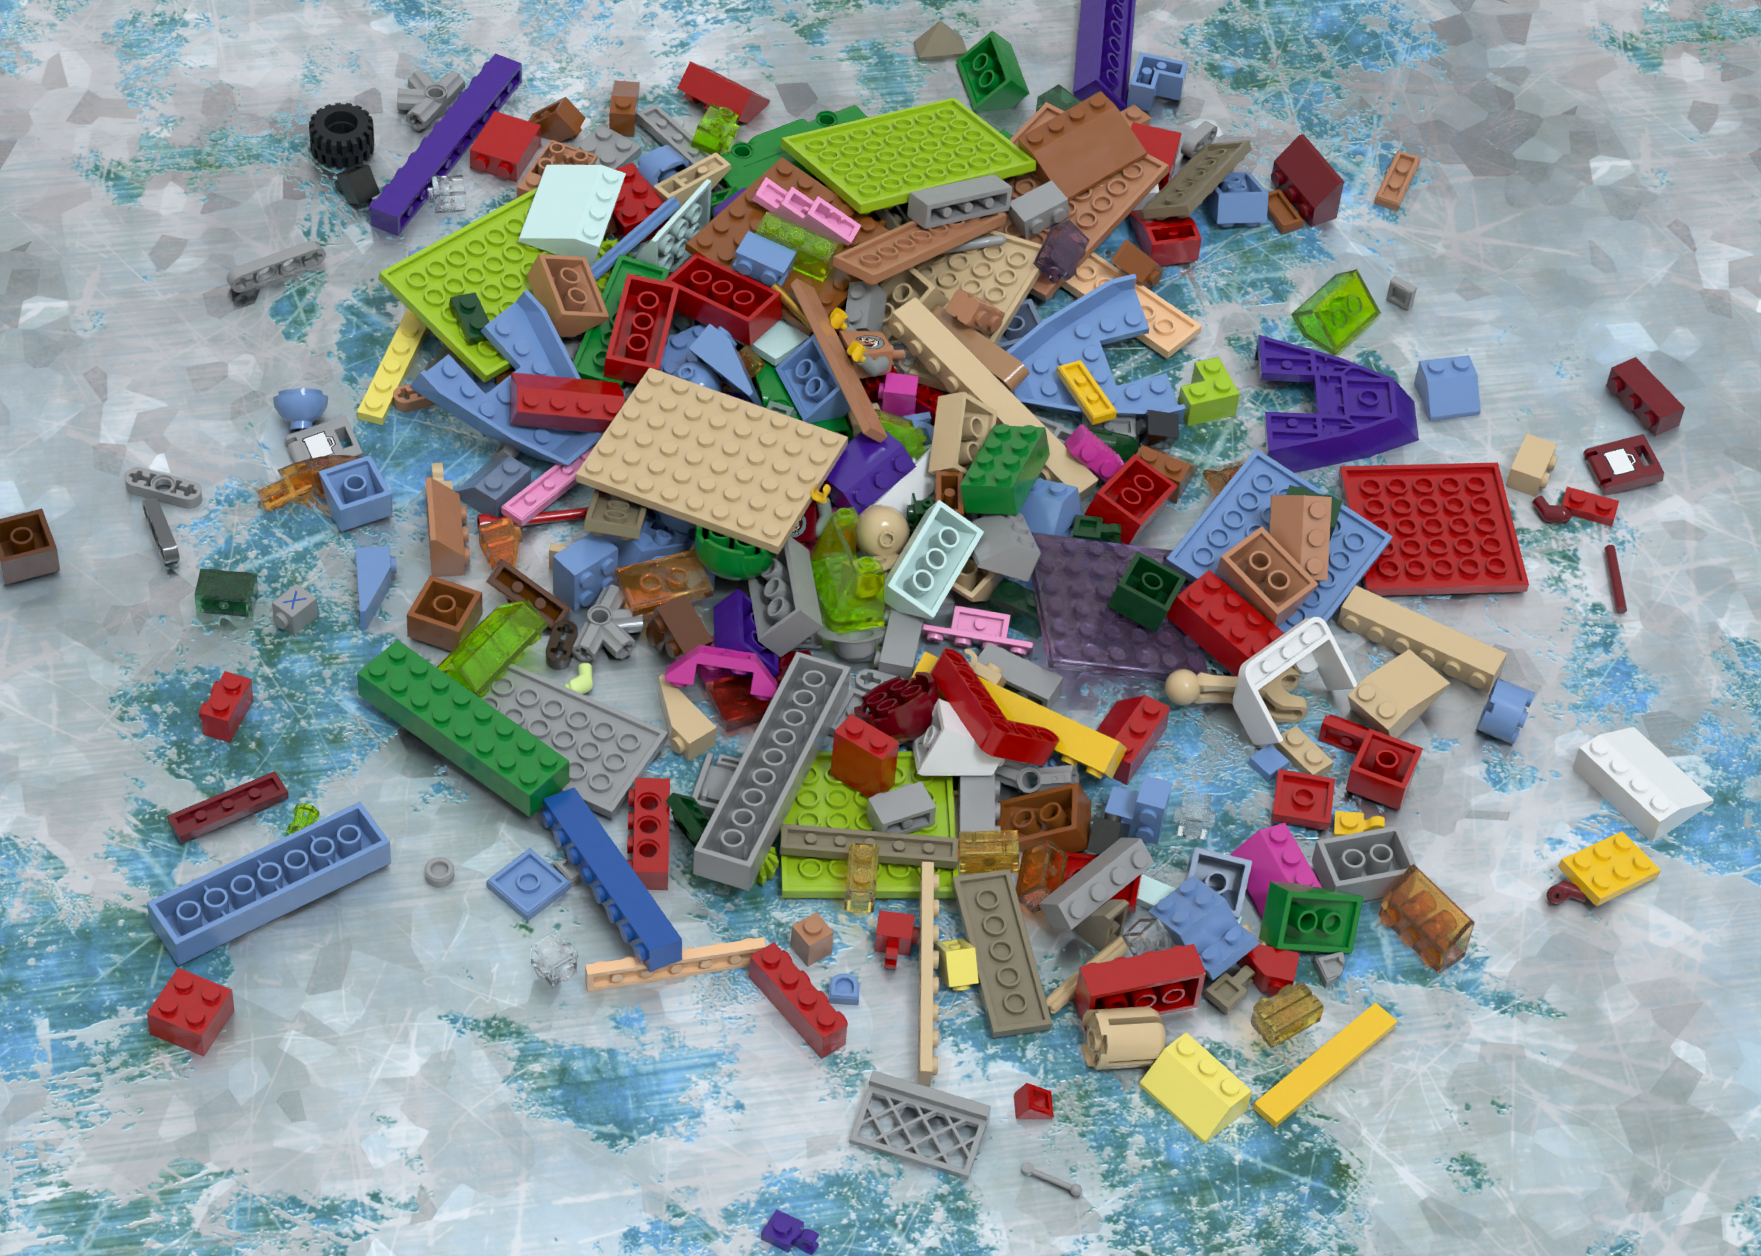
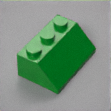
M993 30L956 60L972 106L976 112L1011 109L1030 94L1011 43Z

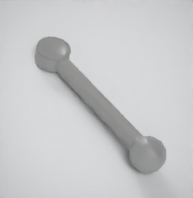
M1029 1162L1022 1165L1021 1172L1025 1176H1037L1070 1190L1073 1196H1078L1082 1192L1079 1184L1071 1185L1038 1171Z

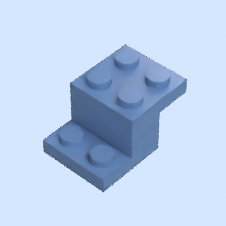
M1194 875L1148 911L1151 918L1169 932L1176 946L1195 945L1206 975L1212 980H1215L1259 945L1256 937L1238 924L1226 899Z

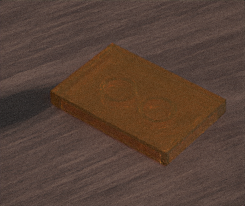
M695 549L615 569V577L633 617L654 612L657 606L683 594L687 596L690 602L713 597V588L702 564L697 558Z

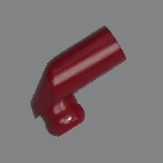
M1564 880L1551 886L1546 895L1547 900L1555 905L1561 904L1569 898L1585 902L1587 899L1578 886Z

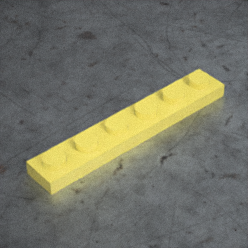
M408 308L357 410L358 420L379 425L384 424L393 405V392L397 387L403 385L429 331V328Z

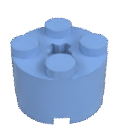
M669 145L658 147L648 154L641 155L637 163L639 166L638 172L653 189L654 185L692 165Z
M1497 678L1488 696L1489 699L1486 706L1483 708L1477 730L1514 745L1520 731L1516 727L1523 728L1528 716L1525 707H1530L1535 692Z

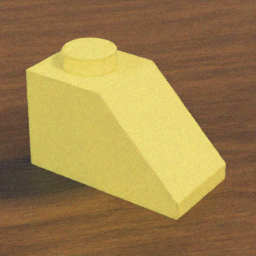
M963 938L934 943L935 951H939L938 965L942 980L948 987H952V990L960 991L970 989V984L979 983L974 946Z

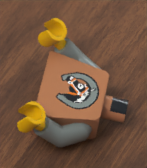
M835 308L830 314L831 325L835 329L840 328L839 339L859 379L886 375L887 372H891L892 360L904 359L903 344H889L882 332L857 331L849 322L844 323L848 316L839 308Z

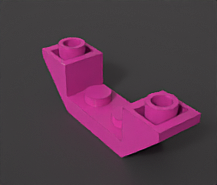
M698 645L666 667L665 681H669L671 685L676 687H686L687 684H694L697 664H702V667L710 670H718L719 667L729 668L731 672L736 674L753 672L750 694L755 695L760 700H772L779 687L778 682L756 653Z

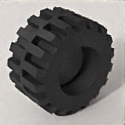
M351 103L328 104L324 109H318L316 114L311 116V121H309L310 149L313 157L318 159L319 163H326L327 167L330 168L333 166L337 167V169H343V167L350 168L355 164H363V160L367 161L370 158V154H373V119L369 116V112L362 110V107L358 105L352 106Z

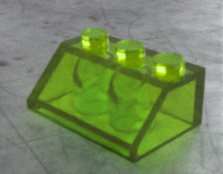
M766 212L755 231L757 235L796 251L793 269L824 282L832 268L833 256L841 253L845 245L841 241L775 212Z
M1355 269L1335 274L1298 307L1291 316L1303 337L1329 353L1337 354L1381 312L1359 271Z

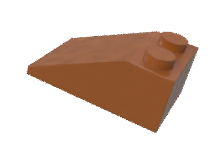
M1078 782L998 801L1000 803V819L997 820V826H1000V842L996 843L998 851L1056 854V851L1074 853L1087 850L1091 833L1092 802Z

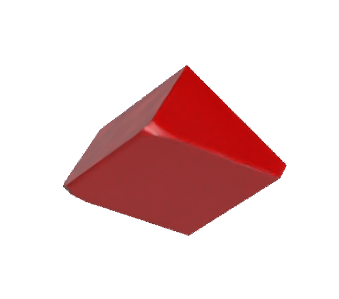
M1026 1083L1014 1093L1015 1116L1017 1119H1052L1054 1117L1051 1091Z

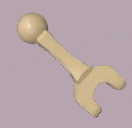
M1294 665L1258 690L1273 721L1278 723L1301 722L1309 712L1307 702L1303 697L1292 695L1286 691L1296 688L1302 678L1301 672L1297 671ZM1180 669L1168 676L1165 683V692L1167 697L1177 705H1189L1193 702L1196 704L1209 702L1233 704V695L1238 676H1218L1202 672L1196 675L1190 670Z

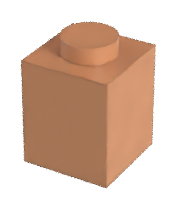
M816 912L792 925L790 947L808 967L832 954L834 932Z

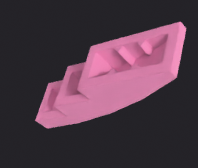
M767 177L751 199L773 214L796 226L848 246L852 243L861 227L856 221L819 196L813 201L794 187H791L787 192Z

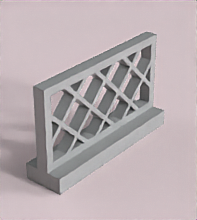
M873 1070L869 1080V1087L850 1137V1144L968 1179L984 1131L990 1119L991 1106ZM872 1097L885 1100L889 1108L874 1114L870 1107ZM906 1107L915 1109L919 1117L904 1124L897 1111ZM868 1112L870 1117L865 1119L866 1114ZM893 1114L899 1126L884 1133L878 1120ZM935 1116L943 1117L948 1126L933 1132L927 1120ZM871 1123H874L880 1134L871 1140L859 1137L861 1128ZM923 1123L929 1135L914 1142L907 1129ZM964 1125L978 1128L975 1137L964 1142L957 1131L958 1128ZM903 1132L909 1145L900 1149L892 1147L888 1138ZM952 1132L958 1145L944 1151L937 1138ZM933 1141L939 1154L930 1158L922 1156L917 1147ZM972 1145L969 1153L967 1147ZM962 1150L967 1158L965 1168L951 1165L947 1156Z

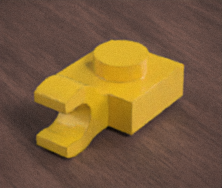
M1335 811L1333 837L1385 828V818L1381 816H1373L1364 820V813Z

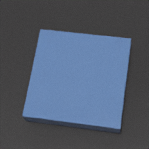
M531 848L486 881L487 888L527 922L571 889V882Z

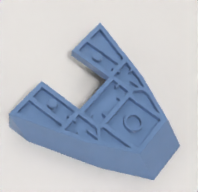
M1135 274L1105 282L1043 320L1006 351L1022 362L1029 371V375L1014 390L1015 397L1021 403L1044 411L1079 417L1085 415L1056 374L1057 366L1081 360L1116 409L1117 416L1135 417L1136 421H1138L1147 410L1179 414V423H1183L1186 407L1185 404L1178 405L1167 373L1116 386L1101 346L1149 333L1147 320L1134 289L1137 279Z
M528 289L522 293L514 304L481 330L482 334L515 368L516 371L514 373L581 379L546 309ZM449 354L428 371H421L409 386L482 434L537 460L569 466L602 437V434L597 432L510 425L511 375L485 394Z

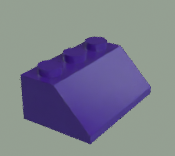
M861 431L848 442L847 447L824 481L823 486L828 484L831 487L829 495L842 515L858 516L917 467L903 444L888 432H886L888 437L880 443L864 435Z
M735 590L713 607L715 647L756 653L772 676L775 677L779 674L778 655L758 642L751 599L741 590ZM722 668L724 670H728L734 676H752L753 673L747 672V674H736L731 672L729 668Z

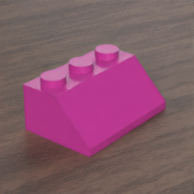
M1286 823L1257 831L1230 854L1231 856L1252 861L1246 892L1262 920L1270 881L1297 883L1322 888Z

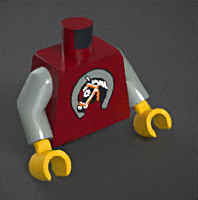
M817 484L812 488L811 497L813 500L790 535L807 549L810 544L821 543L822 536L826 535L833 520L830 499L827 498L831 491V487L828 484H825L823 487V493L819 492Z

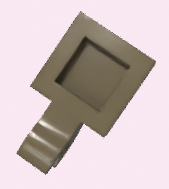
M1245 965L1234 977L1225 972L1205 990V997L1225 1014H1228L1247 997V989L1254 983L1251 977L1255 975V971Z

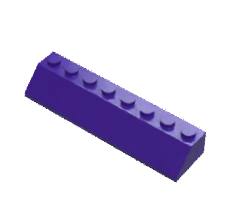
M1081 0L1073 94L1078 101L1082 102L1101 91L1116 105L1120 112L1127 109L1136 0Z

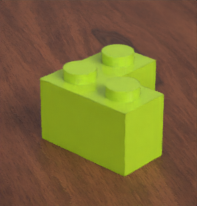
M1219 357L1195 362L1191 384L1180 386L1178 405L1185 404L1186 407L1183 421L1188 427L1236 416L1240 393Z

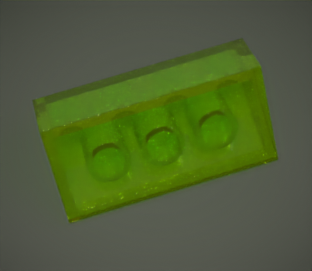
M529 599L497 606L437 668L479 698H482L489 692V686L493 682L506 675V668L510 664L519 661L525 654L523 651L541 639V632L548 625Z

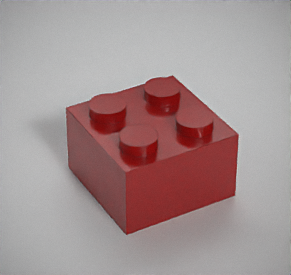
M177 968L147 1013L150 1035L205 1056L234 1012L232 989Z

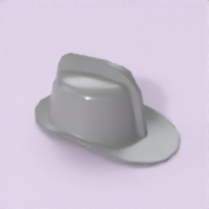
M839 625L823 626L816 632L819 637L833 641L837 654L848 662L873 661L876 655V641L884 634L883 630L879 628H856Z

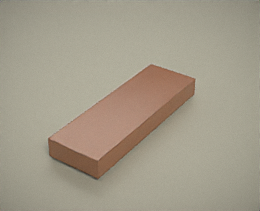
M1397 150L1377 192L1374 204L1398 211L1420 165L1421 158Z

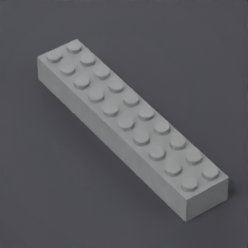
M796 652L694 849L693 874L747 891L750 890L849 692L851 667Z

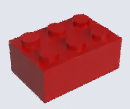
M634 163L615 169L626 173L612 214L617 231L612 234L618 241L622 240L664 203L646 179L638 172V168ZM670 217L666 219L661 225H659L640 243L653 239L658 230L662 229L663 226L670 220Z
M1134 454L1095 494L1084 515L1103 517V524L1116 523L1122 525L1120 541L1129 546L1167 506L1178 485Z

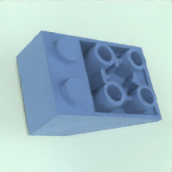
M657 511L655 515L653 512H647L639 539L627 541L618 538L616 535H604L618 548V568L629 578L651 574L652 558L655 556L679 557L688 552L694 543V538L690 535L689 531L684 533L664 525L659 521L661 515Z

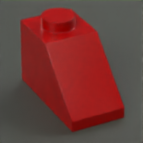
M1259 944L1236 963L1241 969L1247 965L1255 971V975L1251 979L1254 980L1253 984L1260 992L1275 996L1293 987L1299 953Z

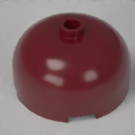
M916 672L914 678L901 679L900 676H897L874 687L862 696L864 702L861 706L854 707L856 717L899 741L900 745L911 743L926 733L932 724L934 705L938 699L942 700V697L930 673ZM867 707L870 711L868 714H866Z

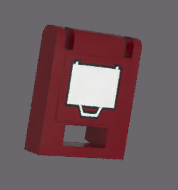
M1644 434L1590 447L1583 452L1587 465L1604 495H1611L1663 481L1664 471ZM1642 453L1648 466H1644L1639 458L1642 456Z

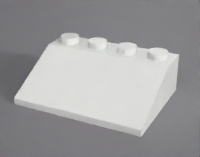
M1635 727L1599 734L1578 749L1573 769L1652 843L1713 804L1714 800Z

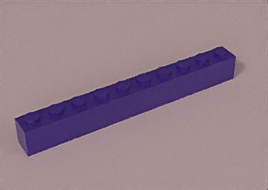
M496 53L489 62L484 63L481 72L472 78L470 85L459 94L457 101L452 107L450 106L441 121L435 123L428 137L422 139L419 148L410 154L405 165L397 170L392 181L389 184L387 183L379 197L371 202L369 206L371 226L396 236L400 235L477 139L494 111L498 112L522 83V63Z

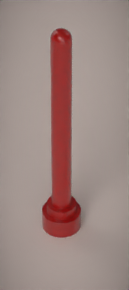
M589 507L542 512L524 526L585 519ZM489 513L477 515V527L480 537L492 535V532H497V529L519 526L508 517L495 518V515L490 516Z

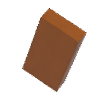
M1280 189L1268 192L1267 216L1280 234L1302 229L1304 227V220Z

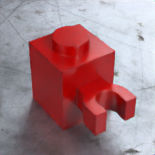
M879 910L874 952L886 953L884 968L896 970L898 955L910 956L911 944L917 945L919 927H914V914Z

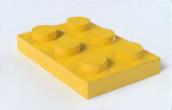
M1623 831L1561 859L1558 868L1579 887L1596 907L1656 879L1661 871Z

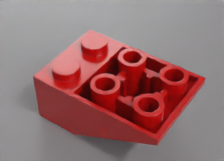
M1142 210L1132 211L1128 215L1142 252L1160 266L1198 261L1202 238L1195 221L1189 216L1186 218L1172 216L1163 220H1155V218L1144 219Z

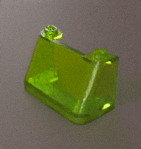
M855 507L840 508L832 513L810 554L820 614L828 630L836 633L884 626L885 572L881 563L873 557L864 556L857 559L856 526L859 523V518Z

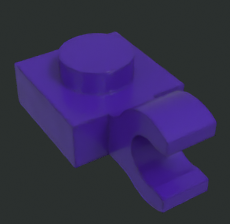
M777 1209L761 1232V1240L788 1253L795 1246L805 1253L813 1255L819 1246V1243L816 1242L819 1237L818 1233L810 1229H804L803 1221Z

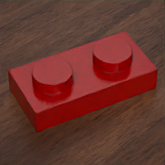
M1567 486L1561 506L1569 509L1572 516L1612 527L1619 501Z

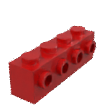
M773 942L750 956L749 978L821 1059L846 1045L848 1022L845 1016L829 1004V1000L824 992L818 991L812 985L807 973L803 970L800 971L795 966L787 951L781 950Z

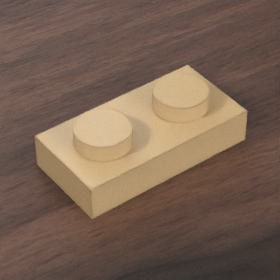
M1297 726L1281 734L1283 741L1273 744L1301 773L1322 776L1333 768L1334 762Z

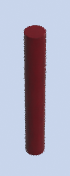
M1607 545L1604 550L1615 608L1618 614H1624L1627 612L1616 549L1614 545Z

